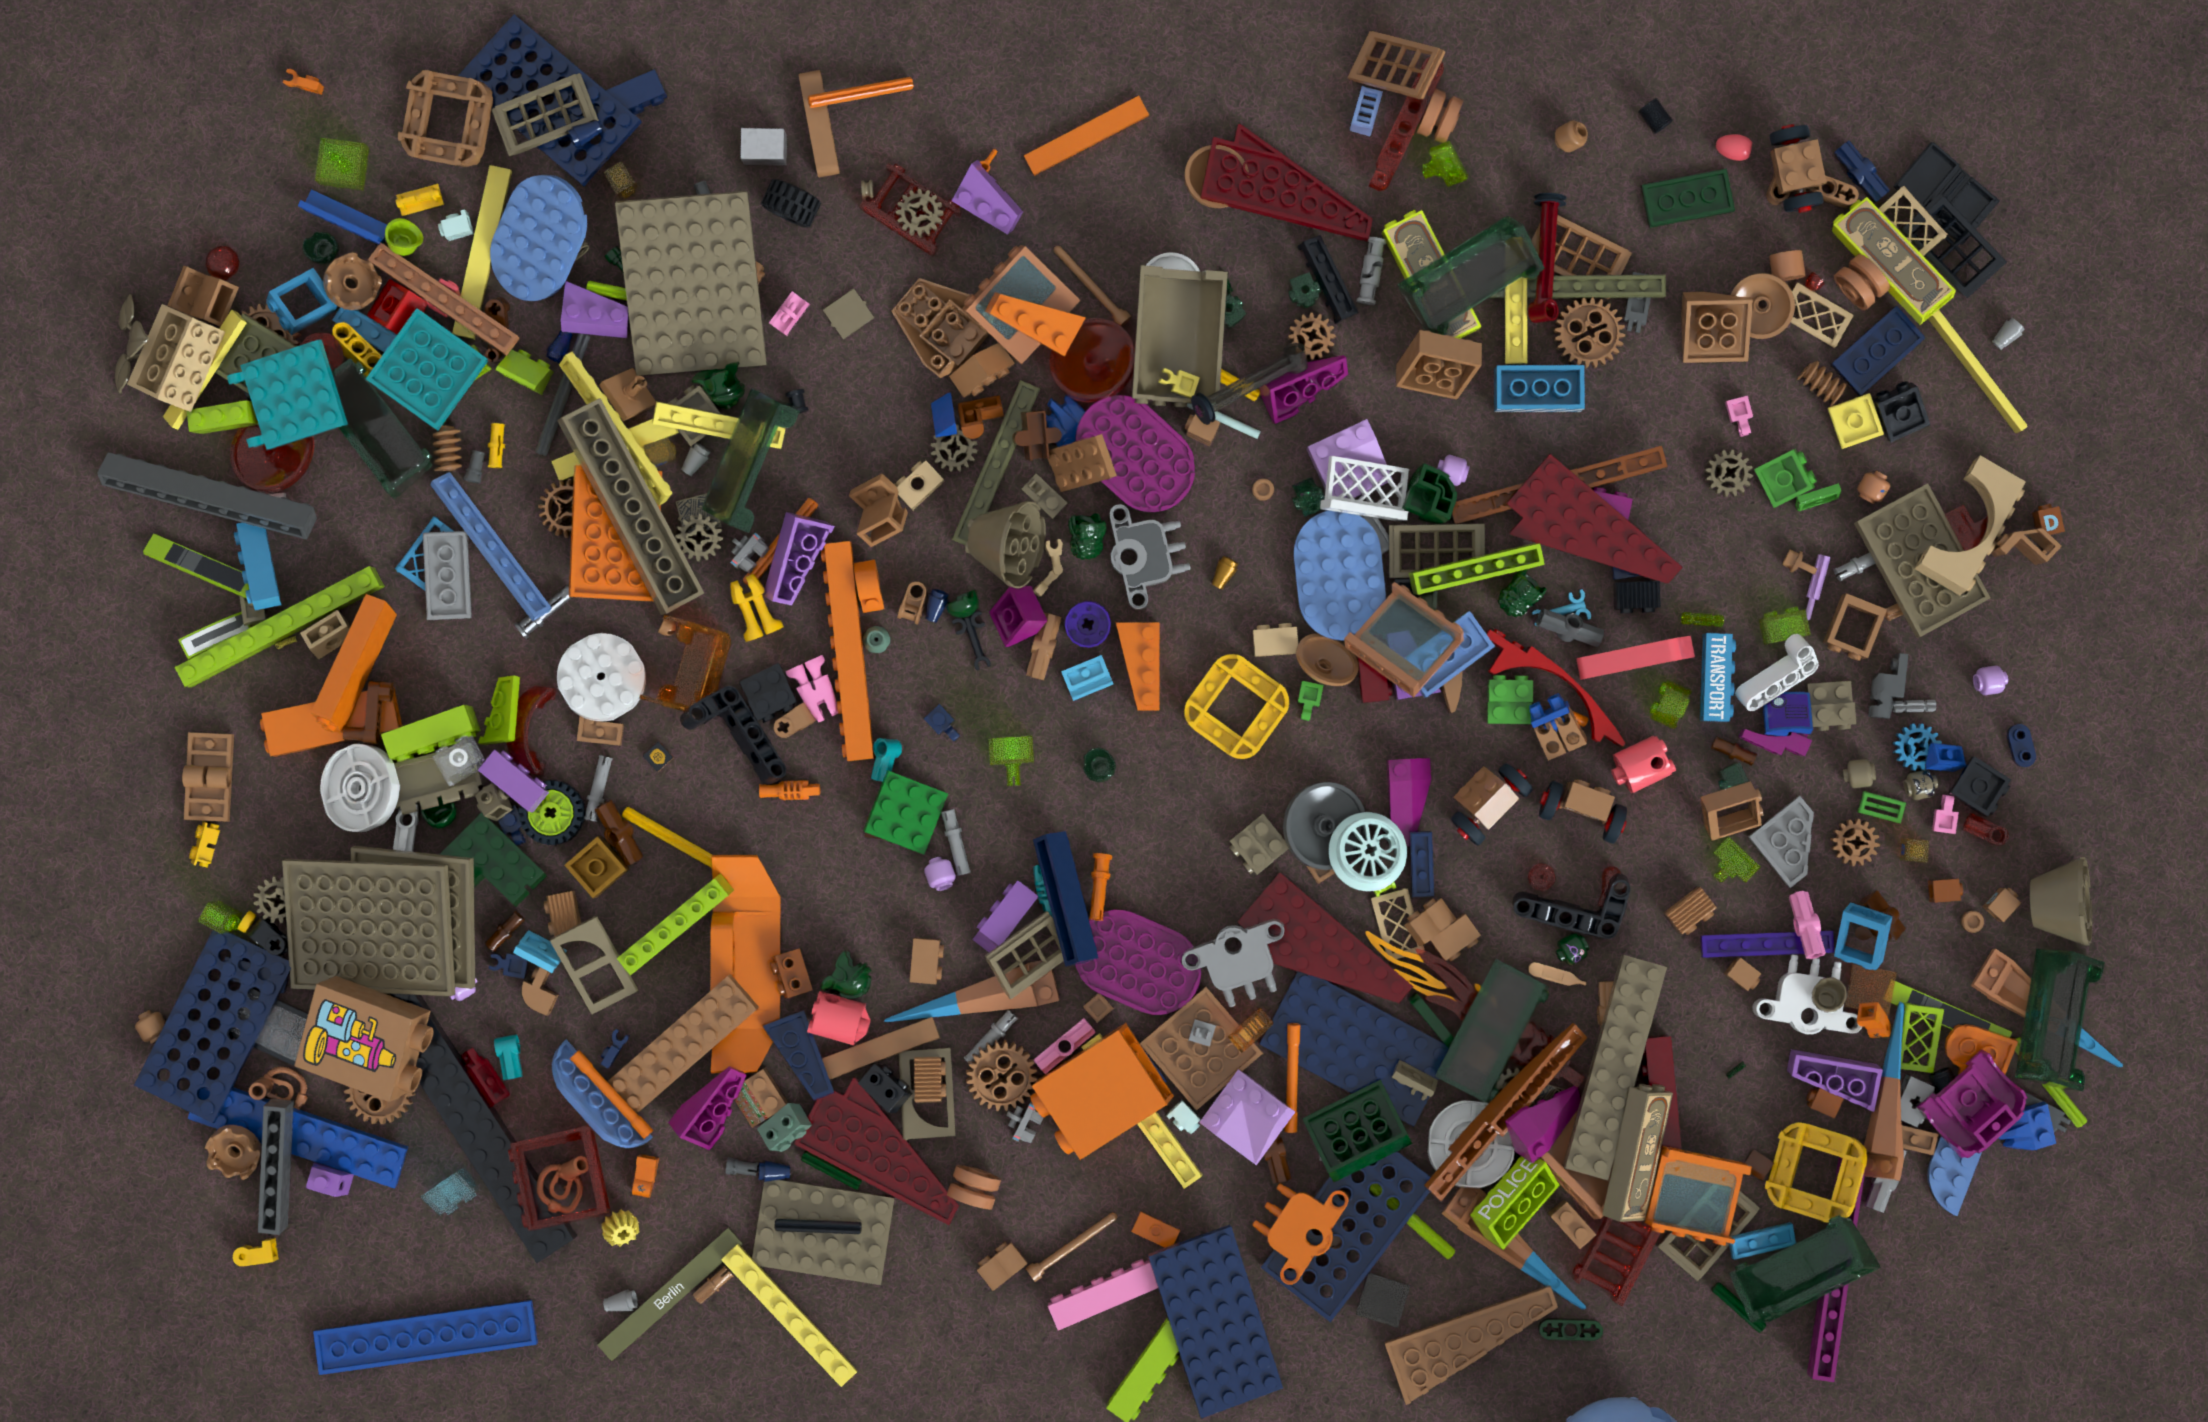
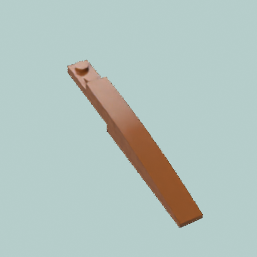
M1659 446L1570 471L1590 488H1594L1668 466L1663 448ZM1522 484L1456 501L1452 512L1454 523L1459 524L1513 510L1507 504V501Z
M1574 1023L1525 1066L1448 1148L1451 1154L1424 1185L1438 1200L1442 1201L1497 1135L1503 1137L1508 1132L1505 1121L1521 1108L1529 1107L1587 1039L1586 1035Z

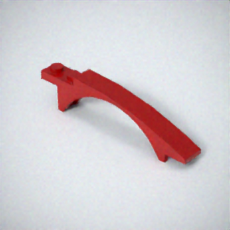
M1497 629L1486 632L1492 643L1501 649L1487 672L1494 675L1510 668L1531 667L1557 675L1566 681L1582 699L1590 718L1591 739L1595 742H1600L1605 737L1619 747L1624 746L1623 738L1597 703L1561 667L1532 646L1524 652L1522 645L1516 641L1510 643L1504 639L1506 635Z

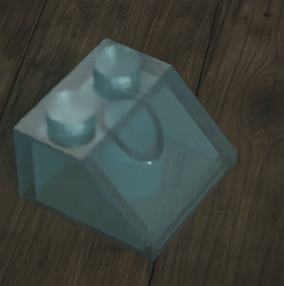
M464 1167L420 1197L438 1215L445 1212L449 1215L459 1208L457 1206L459 1202L464 1200L467 1203L476 1197L475 1191L480 1189L467 1168Z

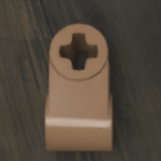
M912 582L908 586L898 612V619L905 618L914 621L916 625L919 624L928 592L927 587L923 583ZM916 585L921 586L923 589V594L919 598H915L911 593L912 588ZM906 610L911 611V612H914L915 615L906 612Z
M803 702L775 721L774 731L778 737L787 738L797 731L808 727L816 719ZM783 722V724L790 725L787 728V733H784L783 731H778V729L780 728V723Z

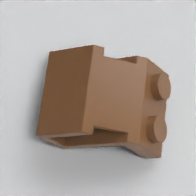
M183 266L167 306L221 327L228 316L239 287Z
M883 474L855 487L849 494V497L864 509L857 535L870 547L903 531L908 514L906 507L902 509L897 498L899 493L897 487ZM872 530L871 537L865 534Z
M2043 528L2010 534L2005 533L2002 536L1996 537L1993 542L1995 547L1991 554L1994 557L2002 556L2015 546L2034 565L2048 562L2062 546ZM2026 535L2032 538L2043 549V551H2041L2036 545H2034L2026 537Z

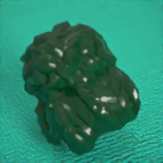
M1094 513L1092 516H1071L1068 520V527L1072 535L1070 541L1072 554L1081 560H1091L1100 555L1103 550L1102 540L1106 532V522H1101L1098 513Z
M1526 569L1518 571L1513 576L1508 587L1502 589L1499 594L1498 604L1508 616L1521 617L1527 613V610L1535 602H1538L1544 596L1547 590L1545 587H1539L1531 576L1526 575L1528 571Z

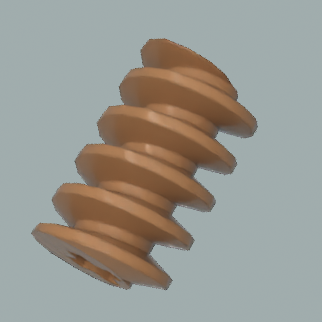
M1818 360L1809 363L1796 380L1798 381L1804 377L1803 385L1811 383L1810 391L1816 388L1819 389L1816 396L1819 397L1825 394L1823 402L1831 399V407L1843 394L1846 383L1843 382L1838 385L1839 377L1831 380L1833 373L1830 371L1824 374L1825 366L1817 369L1819 365Z
M441 426L439 430H436L439 432L433 434V438L439 440L433 443L434 447L439 448L433 452V455L440 457L434 460V464L440 466L435 468L434 471H455L457 468L462 467V464L456 463V460L461 459L462 456L455 454L456 451L461 450V447L455 445L456 442L461 441V438L454 436V434L461 432V430L454 428V426Z

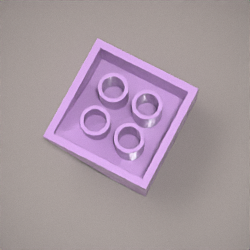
M1367 419L1314 443L1306 449L1325 491L1329 456L1387 465ZM1335 462V471L1340 476L1345 471V468L1341 463ZM1356 466L1352 470L1357 479L1365 474L1360 466ZM1379 469L1371 473L1376 482L1384 477ZM1349 474L1341 479L1346 488H1349L1354 483ZM1368 477L1361 482L1366 492L1373 487ZM1387 480L1380 485V487L1387 484ZM1336 483L1333 486L1332 496L1338 497L1343 493V490ZM1357 486L1350 491L1354 499L1362 495Z
M1238 1069L1199 1123L1257 1165L1295 1111Z

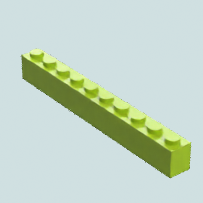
M368 566L176 666L175 669L184 687H193L322 620L336 610L339 611L364 598L366 594L370 595L385 586L375 567Z

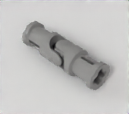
M1369 237L1367 255H1364L1360 278L1361 290L1356 302L1375 305L1374 297L1376 287H1379L1383 265V247L1387 240Z

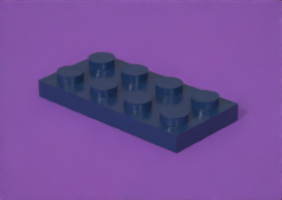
M1895 306L1830 365L1858 396H1861L1926 337L1900 308Z

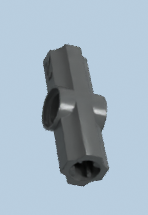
M1542 608L1536 620V626L1556 632L1558 637L1565 642H1571L1575 639L1598 647L1604 636L1603 629L1584 623L1581 617L1573 613L1563 616Z

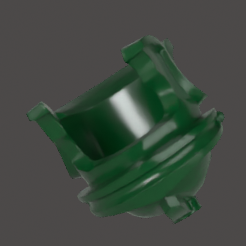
M739 362L729 363L724 369L703 370L692 378V383L702 385L701 388L704 389L713 404L721 408L729 409L739 402L738 398L743 397L745 393V384L740 383V380L736 377Z
M844 950L836 961V969L832 976H827L821 983L820 988L823 992L833 988L842 997L848 999L859 998L869 990L871 985L869 973L872 970L868 967L867 962L853 966L850 952Z

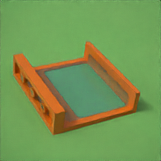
M1662 1146L1645 1223L1652 1227V1231L1664 1233L1665 1230L1672 1231L1673 1235L1685 1237V1234L1693 1235L1692 1238L1699 1241H1705L1708 1238L1718 1245L1726 1246V1242L1734 1244L1735 1239L1729 1236L1743 1174L1750 1175L1752 1166L1744 1162Z

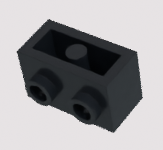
M874 1064L858 1084L888 1113H897L913 1093L908 1090L909 1085L901 1078L897 1079L893 1075L894 1071L888 1065Z

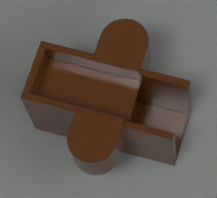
M1044 410L1021 412L1022 430L1016 431L1013 434V443L1017 446H1024L1025 460L1050 459L1048 443L1060 441L1062 437L1061 431L1055 427L1047 428L1046 412Z
M1878 890L1867 895L1857 904L1893 916L1888 941L1892 937L1896 941L1905 931V926L1899 920V911L1894 907H1890ZM1859 925L1855 930V935L1860 940L1874 937L1877 941L1878 931Z

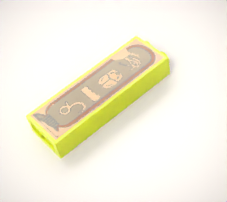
M1868 197L1862 201L1857 200L1850 207V211L1844 215L1842 213L1833 221L1832 232L1854 256L1858 254L1864 255L1882 271L1890 285L1888 292L1919 325L1954 297L1956 290Z
M1413 210L1404 215L1405 219L1399 222L1393 220L1384 225L1385 229L1381 234L1387 240L1386 243L1432 333L1450 335L1461 339L1479 330L1481 324L1423 211L1421 210L1416 213Z

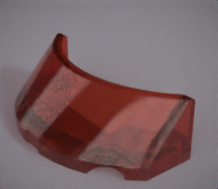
M533 686L518 699L515 741L507 742V747L510 755L513 757L512 760L517 765L522 764L532 774L544 775L545 764L537 759V752L529 751L528 730L530 720L536 708L543 709L547 701L555 700L557 692L555 688Z

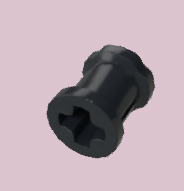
M804 389L785 393L791 407L790 415L809 411L803 396L805 393Z

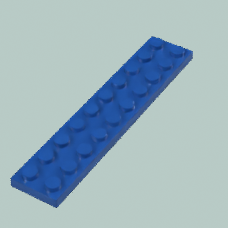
M203 1087L199 1091V1097L202 1100H206L210 1095V1091L208 1088ZM233 1087L215 1123L189 1112L188 1119L216 1129L226 1125L242 1126L251 1131L262 1144L263 1108L270 1100L266 1098L255 1100L251 1098L248 1092ZM293 1108L291 1154L394 1189L396 1188L409 1146Z
M532 1300L313 1331L319 1375L538 1344Z

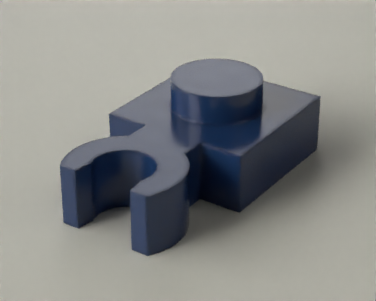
M511 953L506 954V959H503L500 954H491V958L498 960V965H490L488 967L490 970L496 971L503 968V975L522 979L526 978L528 960Z

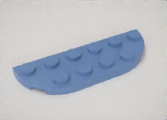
M566 1039L554 1053L552 1073L556 1087L603 1140L625 1148L642 1146L653 1138L651 1134L643 1139L586 1074L582 1073L570 1060L577 1051Z
M1939 1135L1934 1155H1931L1928 1164V1184L1938 1204L1949 1213L1958 1216L1981 1153H1975L1970 1158H1960L1942 1136Z

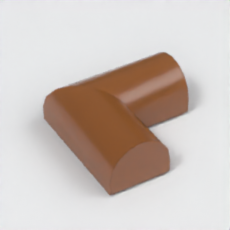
M1000 395L957 404L962 433L969 439H976L983 434L984 426L982 420L1004 416Z

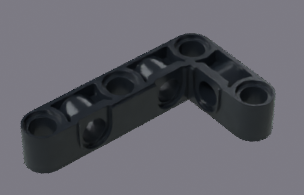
M726 686L713 694L707 695L681 714L680 722L684 728L689 730L706 724L715 716H720L729 727L731 735L743 754H746L756 774L764 784H775L785 776V764L742 696L733 686Z
M1614 874L1610 878L1607 890L1605 891L1606 897L1603 907L1597 911L1584 909L1580 905L1557 899L1550 900L1538 897V894L1535 895L1527 892L1515 894L1512 903L1514 912L1520 917L1582 934L1611 939L1618 933L1631 888L1628 878L1624 874ZM1619 882H1623L1626 884L1625 887L1620 890L1615 889L1614 886ZM1520 901H1527L1529 903L1524 908L1517 906ZM1562 912H1569L1571 914L1566 919L1560 918ZM1605 923L1613 924L1609 930L1603 929L1602 926Z

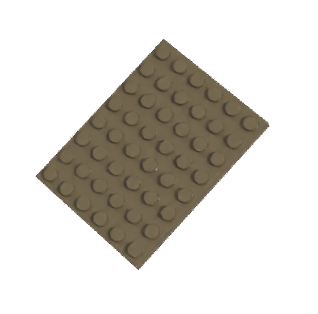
M748 191L616 201L615 207L636 376L724 369L727 364L732 362H739L738 367L767 365Z
M309 859L282 860L289 966L291 967V989L315 990L316 984L338 976L381 993L433 996L455 995L448 865Z

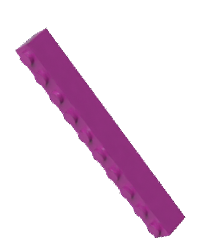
M1838 1157V1164H1837V1171H1836V1177H1835V1184H1836V1181H1837L1838 1173H1839L1840 1166H1841L1842 1159H1843V1158H1840V1157ZM1865 1171L1852 1214L1845 1221L1829 1223L1807 1369V1375L1815 1380L1835 1381Z

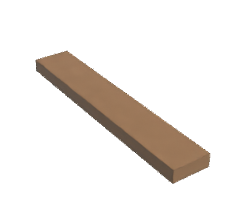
M930 1017L822 1058L828 1077L831 1080L939 1039L940 1035L934 1018Z

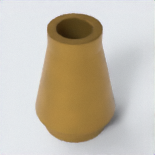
M1223 556L1221 560H1218L1211 584L1223 590L1224 586L1238 570L1237 566L1239 563Z

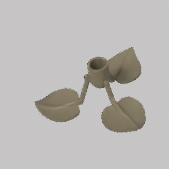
M132 294L128 295L119 314L120 329L126 330L128 328L130 330L127 355L122 354L115 368V384L118 392L123 394L122 389L130 375V361L139 358L140 354L136 353L140 349L142 350L144 344L149 340L140 321H135L133 325L131 324L134 317Z

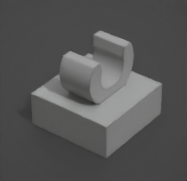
M1194 1019L1188 1040L1210 1047L1216 1025Z

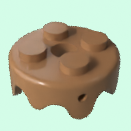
M348 253L336 258L326 269L323 278L324 290L328 298L335 305L346 310H359L368 306L375 299L382 284L381 276L376 273L372 262L360 259L356 253ZM348 278L354 280L356 288L351 289L347 287L345 280Z
M226 1125L220 1127L212 1134L205 1146L209 1153L207 1167L210 1170H220L226 1178L240 1175L241 1179L245 1180L261 1162L262 1146L260 1141L251 1131L242 1126ZM231 1146L237 1147L240 1153L234 1152Z

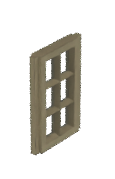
M1048 911L985 955L989 966L1009 999L1014 998L1064 961L1054 920ZM1047 926L1052 936L1038 945L1033 935ZM1030 939L1034 949L1020 958L1015 948ZM1055 940L1059 950L1046 959L1041 948ZM1012 952L1016 962L1002 971L997 961ZM1037 952L1042 962L1028 972L1023 961ZM1019 965L1024 975L1010 985L1005 975Z

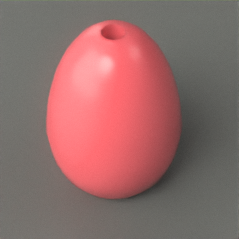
M1739 134L1725 135L1717 140L1716 149L1726 158L1743 161L1750 157L1752 141L1748 137Z

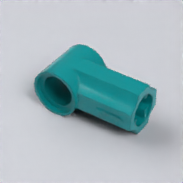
M879 738L874 742L873 752L876 758L871 779L882 782L886 771L892 772L894 760L902 752V745L897 739Z
M517 1034L494 1039L495 1052L500 1059L503 1080L523 1076L519 1057L521 1049L520 1044H518L520 1042Z

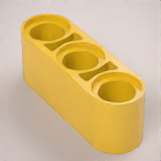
M340 322L333 327L332 344L365 376H368L373 369L368 364H377L382 355L349 324ZM343 333L347 337L340 338L337 336V334ZM354 348H359V349H361L363 352H361V353H356V352L353 351V349H354Z

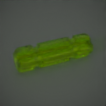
M1683 612L1681 614V623L1722 627L1724 625V616Z

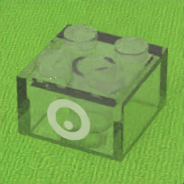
M463 736L455 741V745L449 748L444 746L436 751V755L432 756L449 786L478 772V769L486 761L473 736Z

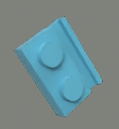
M1102 655L1061 671L1073 701L1114 685Z
M529 930L513 952L550 973H553L554 969L561 962L551 942Z

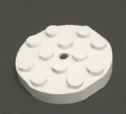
M598 633L588 635L566 650L558 666L557 684L567 704L576 714L593 721H610L625 714L637 705L645 689L646 671L644 664L629 642L612 634ZM599 673L605 674V678L603 680L597 679V675Z
M352 744L335 752L324 768L320 785V792L328 817L338 827L352 832H367L383 825L394 812L400 791V784L392 759H389L388 754L382 749L368 744Z
M1463 1100L1451 1104L1437 1115L1429 1129L1427 1150L1435 1171L1451 1154L1448 1148L1488 1103ZM1509 1132L1503 1137L1500 1135L1495 1137L1455 1184L1456 1187L1483 1188L1495 1183L1508 1171L1514 1159V1147Z

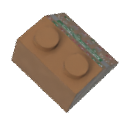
M766 1067L746 1079L738 1097L734 1099L752 1128L788 1104V1101Z

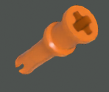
M1094 853V871L1091 872L1093 890L1089 919L1103 921L1106 885L1111 875L1109 873L1110 860H1112V855Z

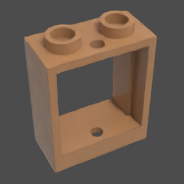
M1842 594L1823 643L1827 644V649L1840 653L1842 650L1849 653L1847 657L1860 661L1861 658H1868L1887 609L1850 594ZM1847 606L1875 617L1863 650L1834 639Z
M1751 781L1700 797L1704 827L1711 841L1761 826L1763 810L1759 802L1762 801L1759 789H1754ZM1748 802V809L1717 818V811Z

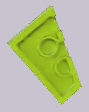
M513 675L498 678L491 700V705L493 706L490 718L486 717L485 719L486 731L484 737L480 736L478 744L490 745L515 741L520 677Z

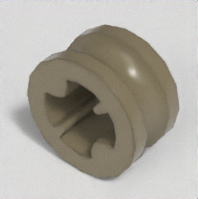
M861 180L862 199L866 200L867 197L871 198V200L874 199L873 180H869V182Z

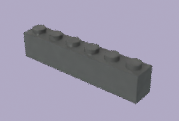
M272 1098L263 1108L258 1233L280 1235L288 1227L293 1100Z

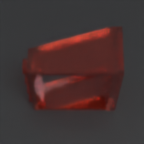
M590 1125L510 1143L511 1149H508L510 1162L515 1164L516 1170L512 1171L514 1183L519 1184L520 1192L517 1193L519 1206L523 1205L525 1214L521 1215L524 1228L528 1227V1231L611 1214L594 1130ZM583 1139L597 1208L538 1220L524 1151Z

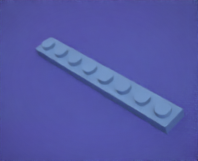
M448 472L432 480L431 487L530 619L534 621L549 613L552 607L452 474Z

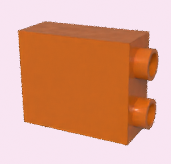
M1126 1023L1040 1077L1032 1085L1035 1093L1030 1096L1036 1111L1043 1118L1051 1115L1059 1127V1130L1054 1134L1061 1149L1068 1155L1075 1152L1080 1160L1168 1105L1174 1097Z

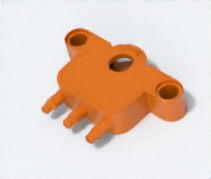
M1280 1183L1277 1186V1190L1290 1200L1283 1210L1270 1202H1267L1264 1206L1270 1213L1278 1217L1272 1228L1270 1229L1257 1220L1252 1224L1260 1233L1268 1237V1242L1274 1250L1288 1258L1280 1272L1281 1280L1285 1284H1295L1312 1258L1324 1254L1330 1248L1333 1241L1331 1229L1349 1202V1197L1345 1191H1333L1323 1204L1308 1193H1296ZM1334 1195H1343L1345 1203L1342 1206H1336L1332 1201ZM1317 1229L1322 1233L1323 1240L1320 1244L1312 1245L1307 1241L1306 1234L1309 1230ZM1292 1268L1296 1271L1297 1276L1295 1279L1289 1280L1285 1277L1284 1271Z

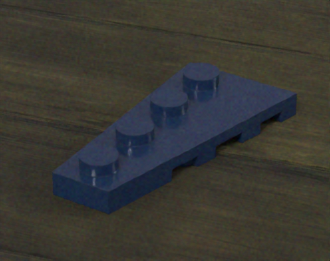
M804 1010L763 1025L764 1030L813 1101L834 1093L814 1036L807 1032L809 1023Z

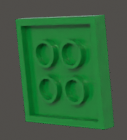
M887 770L863 831L925 854L948 793Z

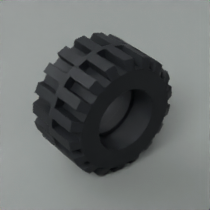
M772 179L761 205L769 212L801 227H811L821 202L818 198L799 187L779 179Z

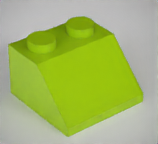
M521 349L518 352L511 350L499 363L496 370L502 375L542 395L554 373L549 369L550 364L540 359L537 362L529 359L531 355Z

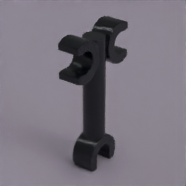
M979 611L963 620L956 618L952 621L953 624L961 623L963 626L960 631H956V635H961L967 630L976 657L974 666L977 671L980 670L978 664L981 660L986 661L987 666L991 667L990 660L983 654L975 627L982 628L985 626V622L981 624L975 622V618L982 615Z

